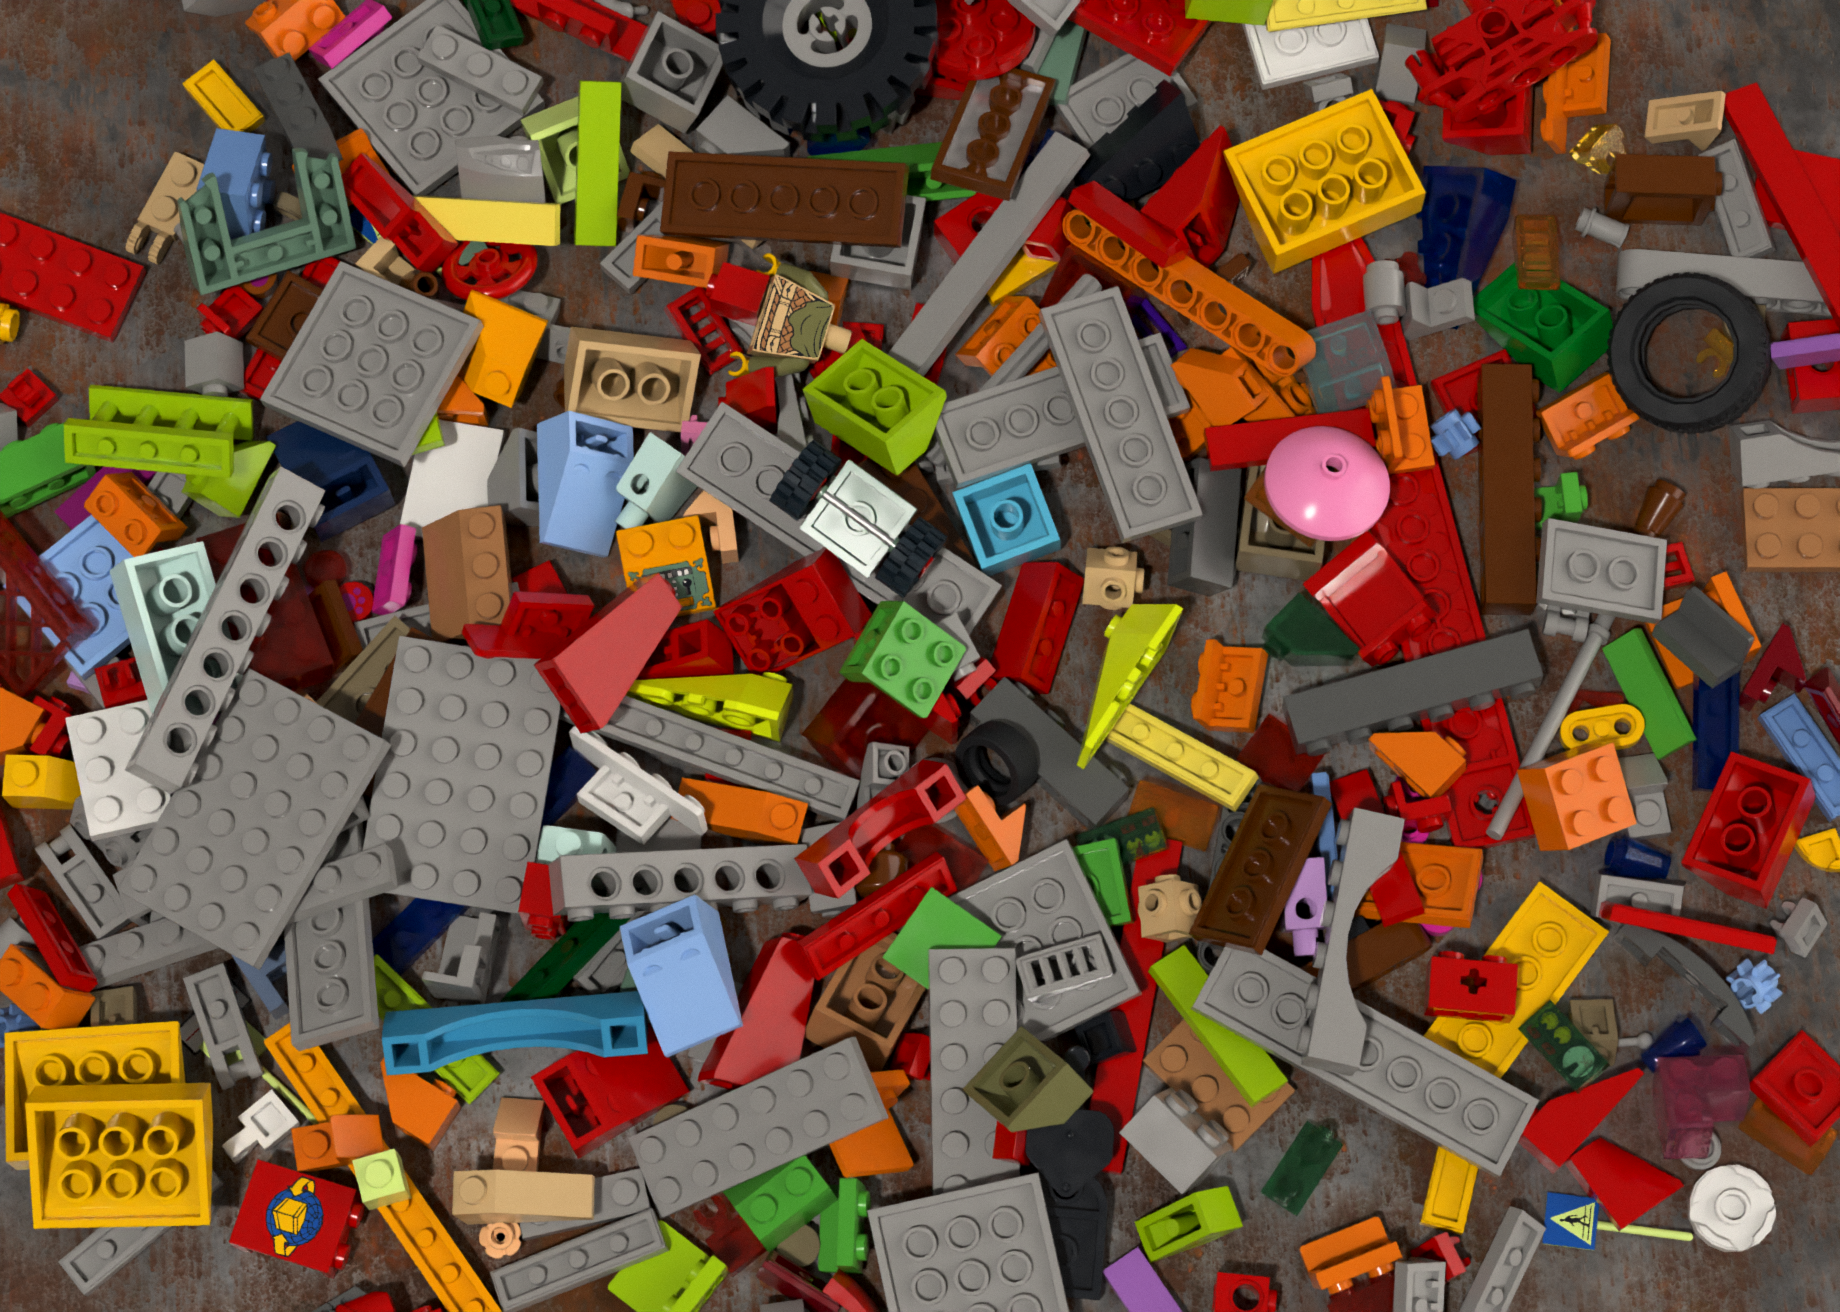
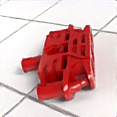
M1462 0L1471 15L1431 39L1434 50L1448 73L1441 76L1429 57L1427 50L1416 51L1422 67L1418 65L1412 54L1404 63L1421 89L1417 96L1418 101L1425 105H1437L1444 110L1452 111L1451 119L1457 123L1467 122L1492 107H1496L1588 51L1598 40V31L1595 28H1591L1592 10L1596 5V0H1561L1562 5L1556 7L1553 0H1495L1493 2L1492 0ZM1578 24L1577 30L1568 32L1571 28ZM1504 26L1500 32L1488 34L1492 27ZM1465 93V95L1459 101L1454 99L1455 97Z

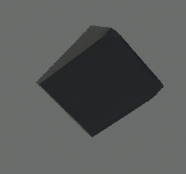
M1122 1011L1106 1012L1075 1027L1080 1046L1086 1049L1090 1055L1088 1067L1124 1057L1137 1051L1126 1015Z

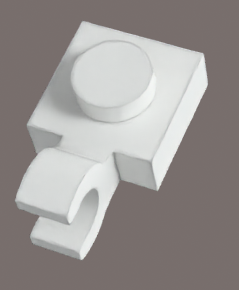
M271 1089L238 1116L239 1121L245 1128L231 1137L222 1147L231 1160L237 1164L258 1143L267 1153L292 1132V1128H298L300 1123Z

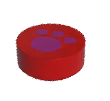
M347 582L339 587L354 626V622L372 617L374 597L366 585L360 582Z

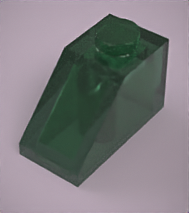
M1300 593L1264 627L1261 638L1265 641L1263 643L1264 648L1274 659L1280 662L1284 659L1292 667L1352 666L1357 660L1358 652L1360 651V648Z

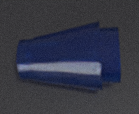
M1623 835L1621 838L1612 837L1607 845L1604 856L1605 870L1613 871V875L1619 877L1665 879L1671 865V856L1669 854L1662 853L1626 835Z
M1687 1017L1680 1023L1675 1020L1640 1056L1651 1073L1656 1076L1661 1071L1664 1072L1701 1056L1699 1051L1705 1048L1707 1043L1692 1021Z

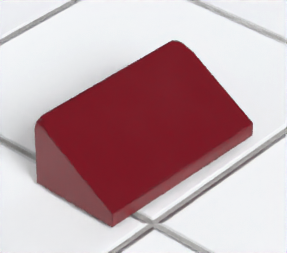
M1825 667L1804 683V687L1840 747V686L1831 670Z
M775 1250L770 1251L756 1274L759 1280L792 1300L803 1299L804 1307L811 1312H837L841 1306L822 1292L828 1284L827 1282Z

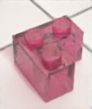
M1744 1055L1657 1058L1651 1089L1664 1159L1707 1158L1714 1128L1713 1122L1744 1121L1750 1095V1084Z

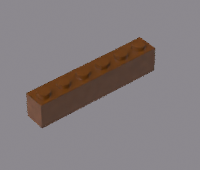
M1481 364L1477 375V422L1481 427L1478 431V440L1480 442L1478 444L1481 615L1531 616L1537 604L1538 577H1536V562L1540 560L1541 537H1535V522L1541 521L1542 502L1541 497H1534V482H1540L1541 460L1533 455V443H1538L1540 438L1539 418H1533L1532 403L1537 404L1539 400V380L1532 379V365Z

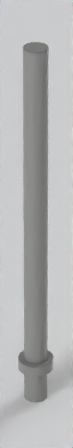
M1598 614L1594 623L1588 625L1585 642L1579 650L1518 769L1543 759L1601 645L1607 644L1611 636L1609 629L1616 617ZM1517 772L1486 830V834L1495 840L1502 839L1524 796Z

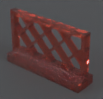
M0 510V566L6 573V590H0V595L6 596V620H0V625H6V649H0V674L19 697L26 698L75 643L80 640H87L96 630V627ZM17 596H25L30 602L31 621L17 620ZM17 626L31 627V651L17 650ZM42 627L51 628L60 640L51 652L42 651ZM17 656H31V674L25 681L16 672Z

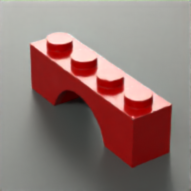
M922 759L794 859L815 893L839 899L871 874L869 870L871 861L886 845L915 828L936 823L967 798L946 763Z

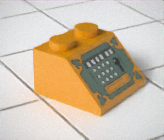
M698 515L616 531L627 588L639 578L660 573L662 578L672 585L675 590V597L682 606L676 617L716 609Z

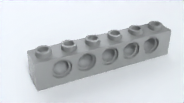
M807 845L559 856L548 865L553 916L567 915L568 921L578 922L591 920L594 918V914L609 913L610 919H626L636 916L635 911H651L652 913L694 894L717 911V907L732 906L734 913H745L758 910V905L773 904V910L776 911L796 909L799 907V902L812 895V888L794 859L807 849ZM756 871H761L768 877L769 889L759 885L756 880ZM716 873H720L727 878L729 882L728 891L722 890L715 881ZM675 875H680L687 881L688 893L677 889L674 883ZM633 877H639L646 883L648 888L647 895H642L635 890ZM592 879H597L605 885L606 897H600L593 892L591 887Z

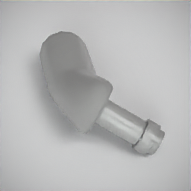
M594 0V2L631 19L633 15H646L649 12L646 5L632 7L630 3L618 0Z

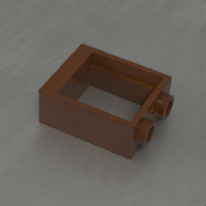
M1616 154L1604 183V215L1621 223L1702 226L1707 213L1714 210L1715 196L1721 195L1722 173L1715 171V157Z

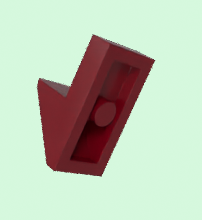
M1784 623L1781 624L1735 704L1750 712L1757 701L1763 704L1766 703L1777 682L1797 693L1802 691L1807 678L1789 626Z

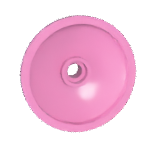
M1308 427L1288 435L1272 451L1264 473L1266 496L1277 516L1298 533L1318 540H1347L1368 531L1382 516L1390 494L1389 475L1379 454L1362 438L1351 432L1334 427ZM1327 466L1334 467L1339 472H1331L1327 469Z

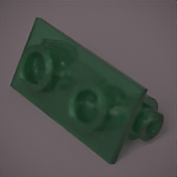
M1306 1121L1260 1193L1297 1217L1343 1144L1334 1139V1133L1325 1126L1319 1125L1317 1128Z

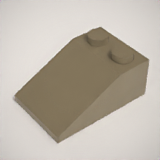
M1266 465L1249 467L1236 551V570L1307 581L1321 569L1325 541L1307 537L1286 525L1274 512L1267 499L1264 487ZM1327 466L1329 471L1334 472V467Z

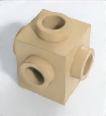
M1108 547L1106 549L1087 548L1082 604L1100 605L1109 610L1129 608L1133 604L1134 593H1142L1144 568H1136L1137 552H1131L1122 547Z
M1161 875L1155 877V883L1138 887V914L1141 921V935L1143 938L1168 943L1192 937L1188 933L1202 906L1198 885L1181 881L1179 875Z

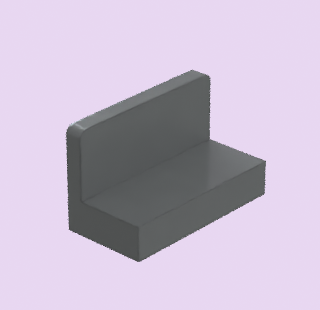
M1696 586L1686 591L1679 609L1656 623L1651 634L1711 688L1716 687L1740 671L1754 642V637Z

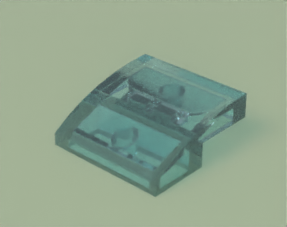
M1371 309L1306 331L1312 336L1316 344V353L1312 361L1302 368L1307 378L1305 384L1317 414L1347 411L1366 405V399H1371V390H1374L1380 377L1390 376L1392 389L1397 388L1387 352Z

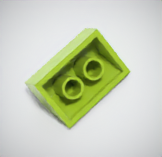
M863 339L802 389L814 422L897 476L927 450L947 397L944 389Z

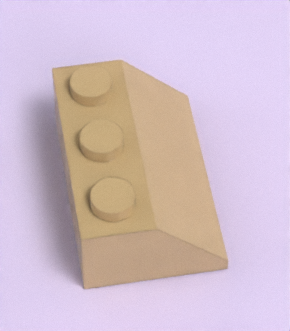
M571 327L564 364L565 412L573 411L635 428L681 433L682 421H689L701 354L691 340Z

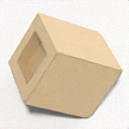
M382 236L355 263L358 269L398 286L405 274L416 270L399 256L396 245Z

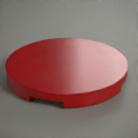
M936 0L940 28H938L940 47L938 59L932 60L931 66L939 74L958 80H985L1010 71L1020 64L1030 52L1035 40V24L1008 1L974 0L969 6L963 0Z

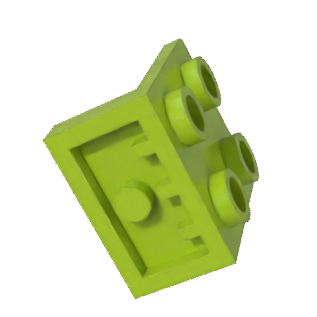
M660 1220L658 1222L669 1251L620 1270L609 1283L608 1289L636 1312H699L728 1275L727 1265L714 1255L709 1257L663 1220Z

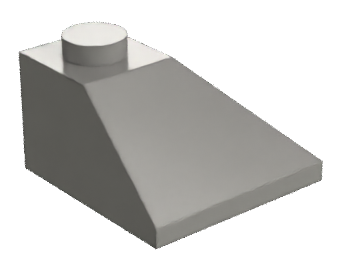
M519 427L512 430L487 479L488 506L501 505L506 524L519 527L539 526L537 432Z

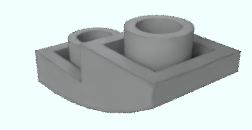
M878 742L868 744L861 771L857 809L909 770V747Z

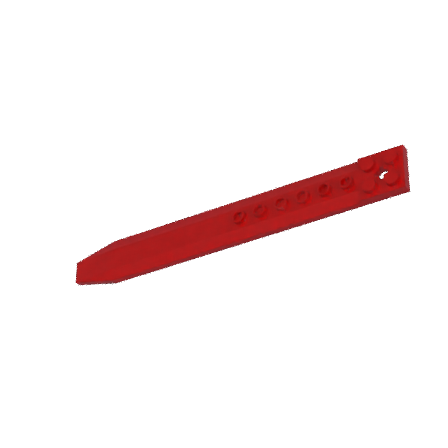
M1362 237L1311 258V312L1338 412L1366 408V399H1371V390H1374L1380 377L1390 376L1392 389L1417 386L1400 320L1393 324L1380 325L1376 324L1374 319H1370L1365 315L1362 277L1366 273V266L1375 262ZM1372 424L1375 439H1378L1375 424ZM1433 446L1435 461L1433 469L1389 475L1390 494L1386 508L1378 522L1369 529L1370 533L1382 543L1437 612V615L1430 620L1431 625L1425 632L1415 638L1410 636L1400 644L1404 663L1486 641ZM1502 698L1496 699L1493 706L1483 710L1471 711L1470 707L1456 710L1453 717L1444 721L1432 723L1429 718L1420 720L1423 732H1436L1443 740L1449 736L1466 752L1463 756L1466 760V771L1441 795H1448L1452 809L1449 820L1446 822L1451 845L1455 847L1486 849L1536 838L1524 796L1502 839L1495 840L1486 834V830L1520 766ZM1486 794L1488 800H1496L1497 806L1492 808L1491 814H1484L1482 810L1475 808L1474 804L1479 802V795Z

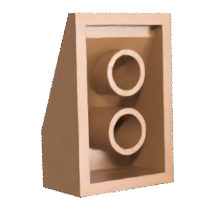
M891 933L837 969L816 1004L804 1034V1038L823 1048L856 1036L870 1072L882 1071L926 991L924 986L882 958L897 937L895 933Z

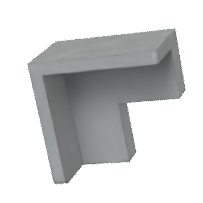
M480 912L478 919L460 915H453L451 917L439 972L424 971L422 981L434 998L472 1005L485 1004L502 929V923L497 915Z

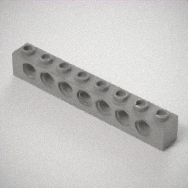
M283 467L278 468L269 476L125 771L170 794L180 789L182 785L185 787L190 785L199 768V764L195 763L194 760L200 748L207 749L217 731V726L212 723L219 710L224 712L235 694L236 690L230 686L237 673L242 675L253 657L254 652L248 649L255 636L260 638L271 620L272 615L266 612L273 599L278 601L289 583V578L284 575L290 563L296 564L307 546V542L302 540L308 526L311 528L315 527L324 511L325 506L320 504L325 493L324 489ZM277 512H282L290 518L291 530H285L278 525L276 521ZM259 548L266 549L272 554L274 558L273 567L261 563L258 558ZM241 585H247L254 590L256 594V602L254 604L246 602L241 597ZM224 621L232 623L237 628L238 639L236 641L226 638L223 634L222 623ZM205 658L212 659L219 665V678H213L205 672L203 666ZM186 696H194L200 701L202 705L200 715H193L187 710L185 706ZM168 733L177 734L182 739L184 744L182 753H175L168 747L166 741Z

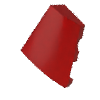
M1601 1137L1569 1157L1564 1163L1586 1194L1591 1198H1595L1618 1231H1621L1684 1187L1679 1179Z

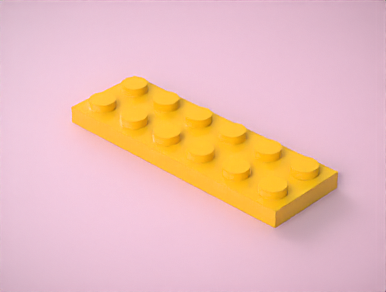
M1539 881L1484 954V956H1503L1507 958V963L1518 964L1516 1010L1510 1023L1437 1017L1423 1037L1501 1079L1531 1039L1526 1030L1531 1025H1534L1537 1029L1539 1028V1018L1548 1010L1553 1009L1609 931ZM1467 977L1464 984H1462L1468 986L1469 993L1475 994L1478 989L1473 983V978Z

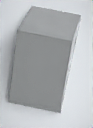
M1386 24L1375 90L1378 100L1396 101L1404 105L1414 106L1418 84L1410 71L1405 67L1404 62L1412 54L1418 65L1422 67L1416 51L1425 50V29Z

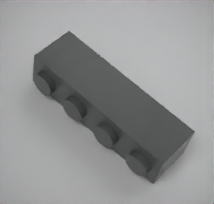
M1004 677L970 712V724L976 728L987 721H1001L1016 728L1026 737L1035 751L1038 762V774L1035 782L1094 835L1128 799L1130 788L1126 786L1128 783L1127 778L1113 765H1109L1106 768L1095 758L1097 753L1094 754L1085 769L1077 766L1083 738L1078 737L1075 740L1064 730L1066 725L1056 713L1050 709L1044 712L1033 702L1035 697L1027 687L1018 681L1012 684Z

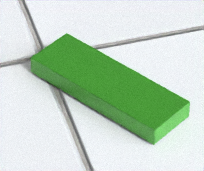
M1641 628L1629 631L1602 648L1629 704L1638 709L1644 718V734L1657 760L1665 759L1697 740Z

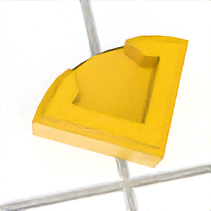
M1836 828L1797 840L1794 847L1801 858L1808 864L1822 871L1840 872V838Z

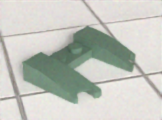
M292 149L302 219L230 240L219 187L213 172L201 179L205 185L186 201L182 197L177 200L192 284L200 295L356 249L338 157L334 153H329L326 159L308 157L306 149Z

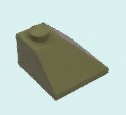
M1022 1026L962 1089L1010 1132L1064 1124L1094 1092L1067 1062Z

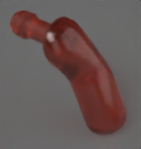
M1578 690L1566 715L1576 712L1583 701L1600 708L1624 704V697L1620 692Z

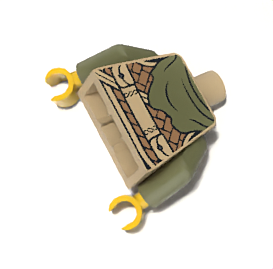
M766 253L763 258L773 264L768 272L756 270V272L769 275L770 282L747 354L754 356L750 357L737 351L730 354L731 358L742 360V367L739 371H728L729 375L737 378L764 367H774L775 378L802 372L808 367L809 363H815L819 360L823 347L844 354L852 333L849 329L830 324L835 305L828 301V292L810 271L787 263H781L774 255Z

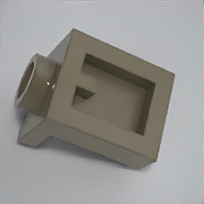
M133 986L91 992L96 997L91 1005V1027L137 1024V995Z
M1613 999L1569 1000L1570 1028L1575 1033V1039L1572 1041V1044L1576 1041H1584L1602 1060V1067L1613 1066L1619 1041Z

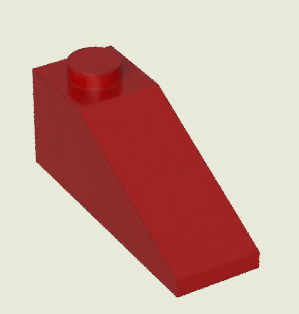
M708 619L668 630L636 680L734 675L732 642L724 631Z
M1636 1068L1549 1100L1541 1110L1536 1107L1518 1143L1554 1174L1645 1073Z

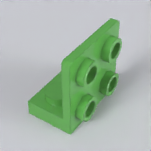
M880 601L839 673L851 682L872 683L917 717L927 718L965 653L966 648L906 602Z

